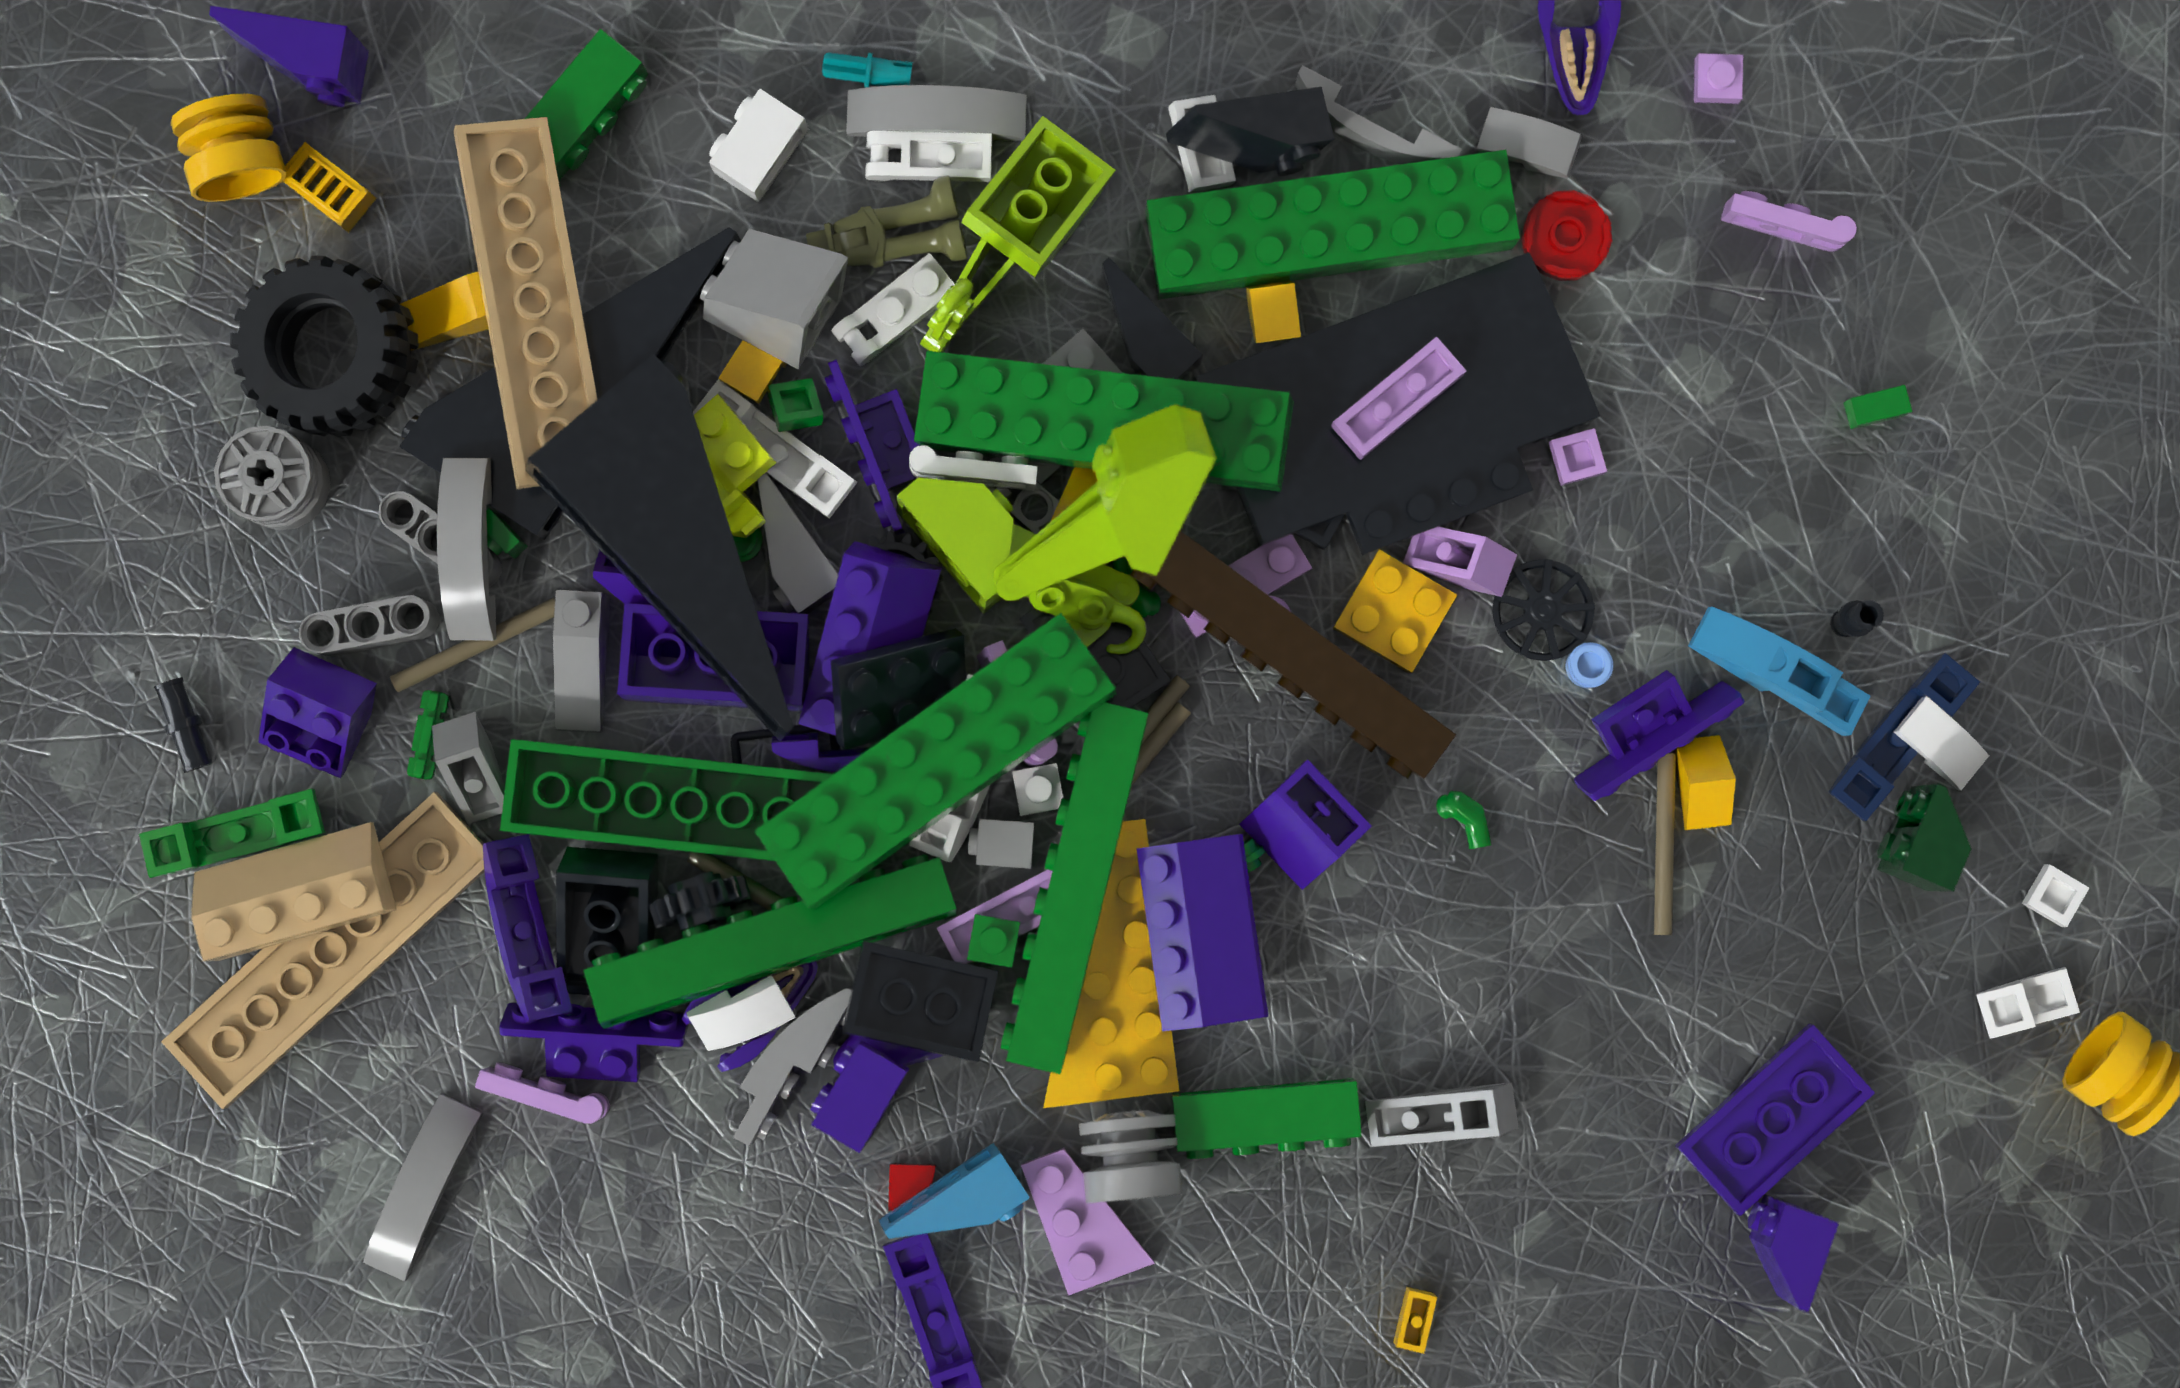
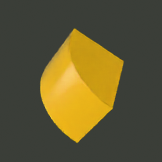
M1284 281L1246 287L1249 316L1256 343L1301 337L1294 282Z

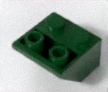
M1939 784L1911 786L1910 791H1904L1897 802L1894 815L1899 818L1893 832H1888L1879 845L1877 857L1881 861L1877 870L1926 891L1954 892L1972 848L1947 788Z

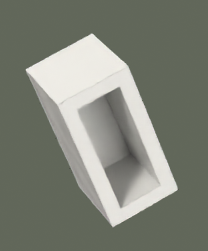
M759 89L753 98L748 96L743 100L734 117L737 120L736 124L728 135L722 133L716 139L709 152V156L712 157L709 164L714 173L757 202H760L809 130L804 117L762 89Z

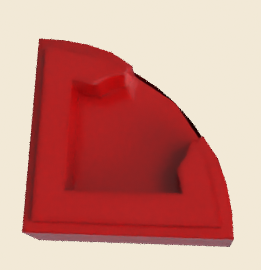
M891 1163L888 1211L894 1210L929 1187L935 1176L936 1164Z

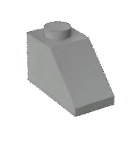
M476 712L433 725L435 762L467 823L471 824L502 814L505 792L504 781L492 744Z

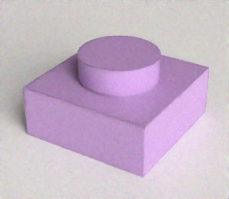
M1698 53L1695 57L1694 102L1739 104L1742 100L1743 55Z
M1595 428L1553 439L1549 442L1561 486L1607 472Z

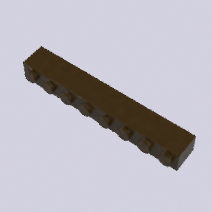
M1181 530L1178 532L1157 576L1133 569L1130 576L1152 591L1158 585L1168 592L1171 596L1167 603L1187 618L1195 612L1208 623L1204 630L1222 644L1226 645L1231 639L1245 649L1240 657L1253 667L1263 672L1265 667L1268 666L1281 677L1277 684L1291 695L1299 699L1304 693L1318 704L1313 710L1329 723L1336 726L1338 721L1341 720L1351 727L1354 731L1350 738L1371 753L1378 747L1389 755L1390 758L1386 764L1407 780L1412 773L1417 777L1425 779L1455 738L1456 734Z

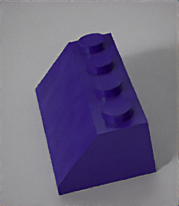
M857 541L851 544L845 551L798 724L836 736L831 660L923 637L942 567Z
M624 603L617 694L625 701L748 708L652 605ZM757 611L788 711H802L809 682V615Z
M1243 834L1137 848L1162 1032L1268 1017Z

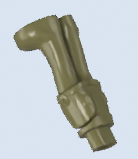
M949 175L935 179L930 194L917 201L873 209L871 206L861 207L857 213L844 217L833 223V225L830 222L824 223L825 229L806 233L808 245L843 254L848 257L847 266L870 265L877 268L882 267L886 261L924 253H943L951 261L968 259L959 219L949 221L934 229L887 238L885 233L886 230L959 217Z

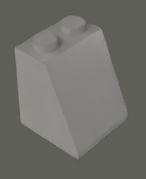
M748 229L740 243L734 240L727 249L722 262L725 267L719 276L711 275L705 283L700 295V299L704 301L703 319L799 369L842 300L848 257L834 251Z

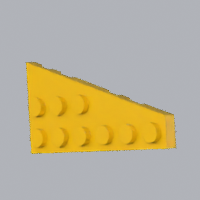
M1145 819L1123 821L1062 1073L1050 1072L1043 1108L1179 1091L1172 1031L1162 1032L1137 856V848L1149 847Z

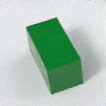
M1905 385L1853 397L1843 402L1850 429L1903 417L1912 412Z

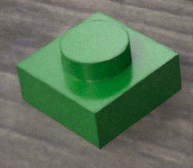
M812 378L768 385L767 396L778 432L822 425L824 414Z
M490 508L486 510L488 547L498 556L504 551L511 557L516 558L528 545L498 513Z
M975 914L967 960L1012 968L1020 922Z

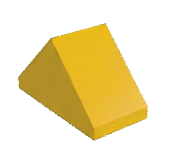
M1720 735L1694 738L1689 744L1674 749L1684 829L1692 830L1731 825L1736 778Z

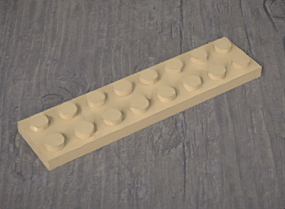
M547 117L455 125L453 132L516 488L538 487L539 484L526 472L528 458L597 401Z
M433 792L379 842L396 911L263 948L161 1042L221 1109L228 1108L484 873V843L440 794Z

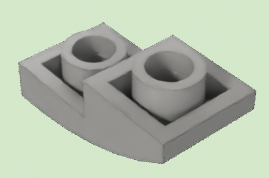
M1490 107L1477 150L1479 153L1506 150L1508 161L1523 163L1528 171L1569 179L1582 136L1580 133L1538 118Z

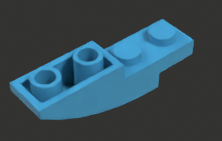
M1712 606L1707 608L1688 647L1759 691H1771L1842 736L1852 735L1871 697L1841 678L1843 672L1826 661L1770 631Z

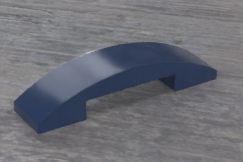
M1943 653L1915 681L1875 727L1840 773L1829 793L1863 822L1867 821L1895 787L1892 785L1918 753L1894 733L1899 724L1917 702L1926 696L1952 717L1979 685L1980 681L1949 655Z

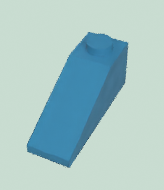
M992 1143L880 1218L879 1222L888 1239L988 1225L998 1219L1006 1221L1014 1217L1022 1210L1024 1206L1022 1203L1030 1197L996 1145Z

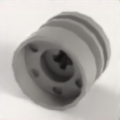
M270 426L250 427L232 436L220 450L214 468L216 489L228 508L242 518L279 531L297 529L314 520L326 505L331 488L329 469L321 454L308 443L287 431ZM269 469L274 471L273 478H266L264 482L260 481L261 473H268Z
M1149 1110L1103 1114L1087 1123H1080L1079 1135L1100 1134L1101 1145L1081 1147V1154L1103 1158L1102 1167L1083 1173L1086 1203L1183 1194L1180 1163L1158 1161V1151L1172 1148L1178 1145L1177 1138L1156 1139L1155 1129L1176 1126L1175 1114L1165 1115Z

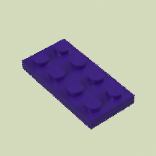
M1808 1024L1682 1138L1675 1147L1735 1214L1741 1216L1870 1099L1875 1092L1813 1024Z

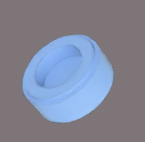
M1593 642L1583 643L1567 656L1565 664L1566 673L1575 685L1582 688H1595L1604 684L1610 678L1613 671V659L1604 646Z

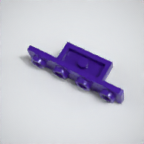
M837 360L828 362L832 375L824 378L834 403L843 400L849 415L841 419L850 444L860 443L865 458L857 461L864 481L867 486L876 484L881 500L875 502L874 506L883 529L892 526L896 536L905 533L889 491L917 479L910 471L909 456L911 451L919 446V444L914 441L915 434L898 390H892L855 405Z
M1665 670L1591 719L1609 755L1577 775L1574 781L1577 787L1593 801L1609 796L1616 792L1625 781L1639 772H1644L1654 767L1663 756L1677 747H1682L1692 742L1695 736L1716 722L1727 719L1745 701L1741 693L1726 682L1721 681L1688 702L1675 676Z
M509 1003L499 1028L500 1035L545 1039L546 1077L638 1082L640 1075V1045L682 1047L689 1025L686 1026L681 1021L684 1014L661 1010L604 1029L599 1024L595 1008L582 1007L577 1004H571L572 1012L526 1023L518 1003Z

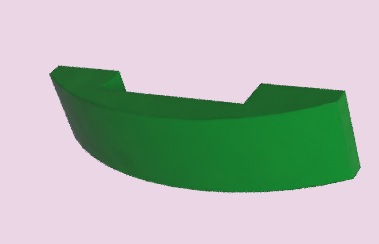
M308 789L235 811L140 833L139 837L149 878H155L281 847L324 834L325 830L315 789Z

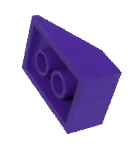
M210 6L209 15L235 41L312 95L318 97V102L334 107H344L345 101L360 103L369 51L347 26Z

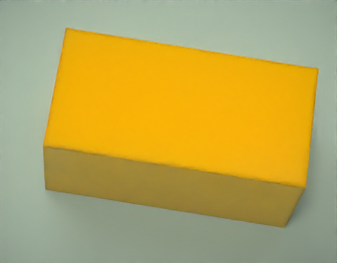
M1406 1286L1393 1341L1396 1347L1425 1353L1437 1296L1434 1293Z

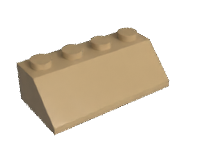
M374 822L194 872L191 917L203 961L224 960L397 910Z

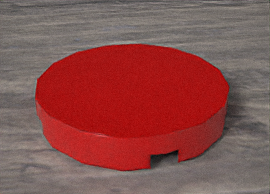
M1575 190L1556 191L1539 200L1528 212L1521 230L1522 249L1524 253L1530 252L1538 272L1543 276L1557 281L1578 280L1593 273L1607 257L1612 243L1611 221L1607 213H1604L1603 209L1598 206L1599 203L1591 196Z

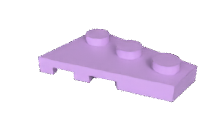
M1065 1148L1021 1164L1068 1295L1155 1263L1107 1202L1086 1203L1084 1172Z

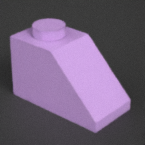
M1436 527L1412 537L1403 563L1414 570L1460 587L1502 597L1517 554L1487 537Z

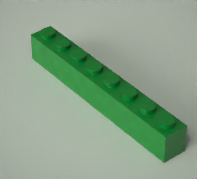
M1104 703L1080 720L1077 735L1085 737L1081 755L1072 754L1066 780L1074 781L1071 798L1061 799L1055 823L1056 825L1063 826L1059 844L1050 843L1044 869L1051 870L1052 875L1048 889L1039 888L1033 914L1040 915L1041 920L1037 934L1028 933L1022 958L1029 960L1030 965L1026 979L1017 978L1011 1004L1018 1005L1019 1010L1015 1024L1006 1023L1000 1049L1008 1051L1007 1062L1056 1074L1062 1073L1147 725V712Z
M928 855L916 856L902 862L903 869L888 874L885 873L883 868L869 871L858 878L859 883L847 886L816 909L808 908L804 901L798 902L796 896L787 897L770 904L771 911L754 916L752 910L743 911L727 917V925L710 930L709 926L705 924L687 929L682 932L683 939L667 944H665L664 939L645 942L637 946L638 953L623 958H620L619 953L598 957L592 961L594 967L583 971L599 1024L604 1029L861 947L863 941L874 943L955 917L956 906L940 857L929 860Z

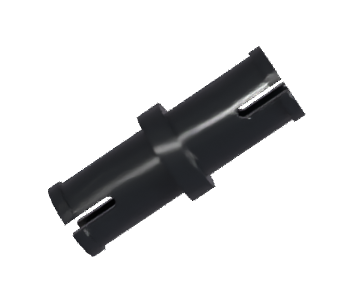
M1855 600L1846 603L1841 607L1840 611L1834 612L1830 625L1834 633L1841 637H1860L1872 631L1873 627H1878L1882 623L1884 612L1879 603L1873 600Z
M183 677L160 683L154 689L158 694L168 725L164 726L166 734L172 735L183 765V771L186 773L211 765L213 762L209 757L199 729V725L203 724L200 715H194L183 684Z

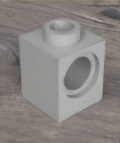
M979 819V828H970L968 855H976V865L1032 869L1035 823Z

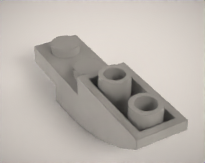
M851 986L825 998L805 1011L774 1039L755 1062L739 1087L755 1096L733 1138L748 1146L754 1143L757 1137L765 1140L778 1117L771 1113L779 1096L785 1100L788 1099L800 1077L793 1072L795 1067L797 1066L808 1073H812L817 1065L826 1068L838 1046L831 1039L839 1025H844L852 990Z

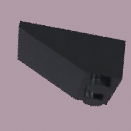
M1322 86L1198 104L1166 133L1167 142L1259 173L1276 170L1278 176H1287L1302 171L1304 163L1321 156L1320 151L1334 140Z
M579 847L566 848L556 871L557 968L562 967L569 994L591 995L583 970L594 967L592 963L594 959L611 953H619L620 958L638 953L637 946L654 940L655 924L649 905L653 904V901L657 900L658 854Z

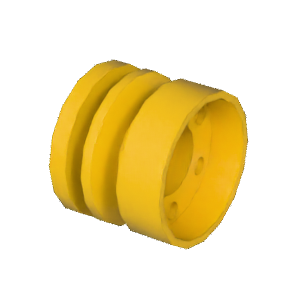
M228 94L211 97L190 104L172 116V130L179 137L177 141L178 151L183 155L192 156L185 161L184 172L191 196L196 200L219 202L241 199L269 190L285 180L287 172L279 145L274 141L266 140L272 135L274 127L267 118L269 110L266 101L261 96L253 94Z
M2118 1011L2104 1019L2082 1041L2065 1069L2062 1079L2063 1087L2088 1106L2096 1107L2102 1104L2101 1111L2105 1119L2117 1122L2118 1128L2127 1135L2136 1136L2146 1132L2171 1109L2180 1096V1052H2172L2171 1046L2165 1041L2158 1040L2151 1043L2152 1036L2149 1029L2126 1012Z

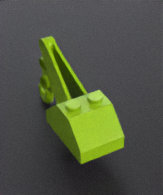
M1042 116L966 211L961 223L979 235L981 239L956 284L946 291L937 304V311L927 324L930 328L921 340L920 345L928 351L944 352L964 323L1016 264L1036 277L1050 264L1074 233L1116 170ZM993 246L1009 259L977 297L972 300L970 298L973 292L971 280Z
M1174 404L1113 429L1106 445L1101 444L1094 455L1092 469L1096 473L1098 481L1017 552L996 567L994 581L998 595L1009 601L1028 596L1031 604L1037 610L1056 616L1062 613L1066 619L1086 625L1110 622L1128 625L1132 630L1130 638L1121 644L1107 645L1106 651L1113 654H1125L1138 648L1144 641L1147 632L1146 622L1141 614L1133 608L1123 605L1105 588L1072 577L1122 556H1126L1131 568L1157 576L1216 459L1200 412Z
M917 478L897 494L898 514L920 540L928 545L931 553L937 557L942 566L983 614L1003 599L996 591L994 581L996 567L1017 552L1036 534L1013 524V518L1010 513L1014 509L998 489L991 493L982 483ZM1104 564L1072 577L1105 588L1123 605L1129 607L1135 603L1139 595V584L1136 579ZM1066 619L1086 648L1105 634L1111 625V622L1086 625Z

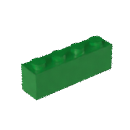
M601 28L525 117V119L547 117L558 182L569 169L572 171L576 170L585 161L589 154L587 147L598 134L604 136L612 129L618 119L616 113L627 100L632 102L637 99L647 84L645 79L649 74L643 63Z
M1353 1078L1171 1093L1173 1114H1175L1176 1126H1174L1175 1138H1177L1178 1142L1176 1149L1177 1152L1186 1151L1187 1159L1214 1157V1149L1232 1148V1155L1260 1153L1259 1145L1278 1144V1151H1298L1305 1149L1306 1141L1323 1140V1145L1326 1148L1345 1147L1351 1145V1138L1362 1137L1357 1081Z

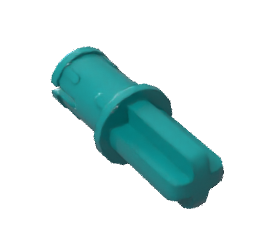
M828 52L825 53L823 58L822 74L826 78L865 83L864 88L869 87V85H910L913 62L873 57V53L868 52V58Z

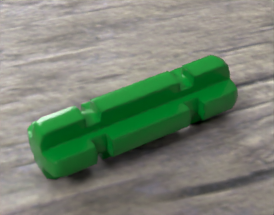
M426 690L422 693L420 708L424 709L423 715H418L411 748L412 751H415L414 758H409L407 774L411 777L430 780L434 777L436 762L432 761L434 755L432 726L445 722L444 719H441L442 712L447 713L449 695L432 690Z

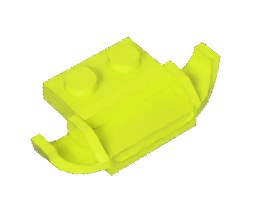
M717 394L698 410L694 417L733 536L747 538L766 521L744 491L774 466L776 461L728 403Z

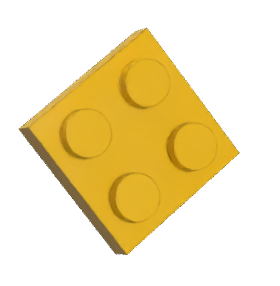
M1379 549L1332 629L1411 674L1453 604L1457 594Z

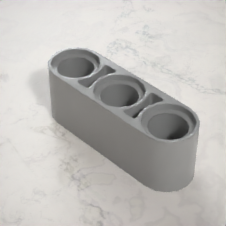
M394 491L387 494L379 505L378 515L383 525L438 564L437 551H434L431 545V539L437 532V511L404 491ZM411 503L413 507L411 520L404 525H398L395 520L397 508L402 504ZM488 548L490 587L499 580L502 573V563L500 558Z
M414 595L399 596L308 615L299 627V639L301 644L311 652L324 656L344 655L430 637L438 628L439 613L431 602ZM420 606L424 613L422 624L415 629H409L405 622L406 613L410 608ZM374 614L379 621V628L373 636L365 638L361 632V623L366 616ZM330 623L334 630V636L328 645L321 647L317 642L316 633L323 624Z

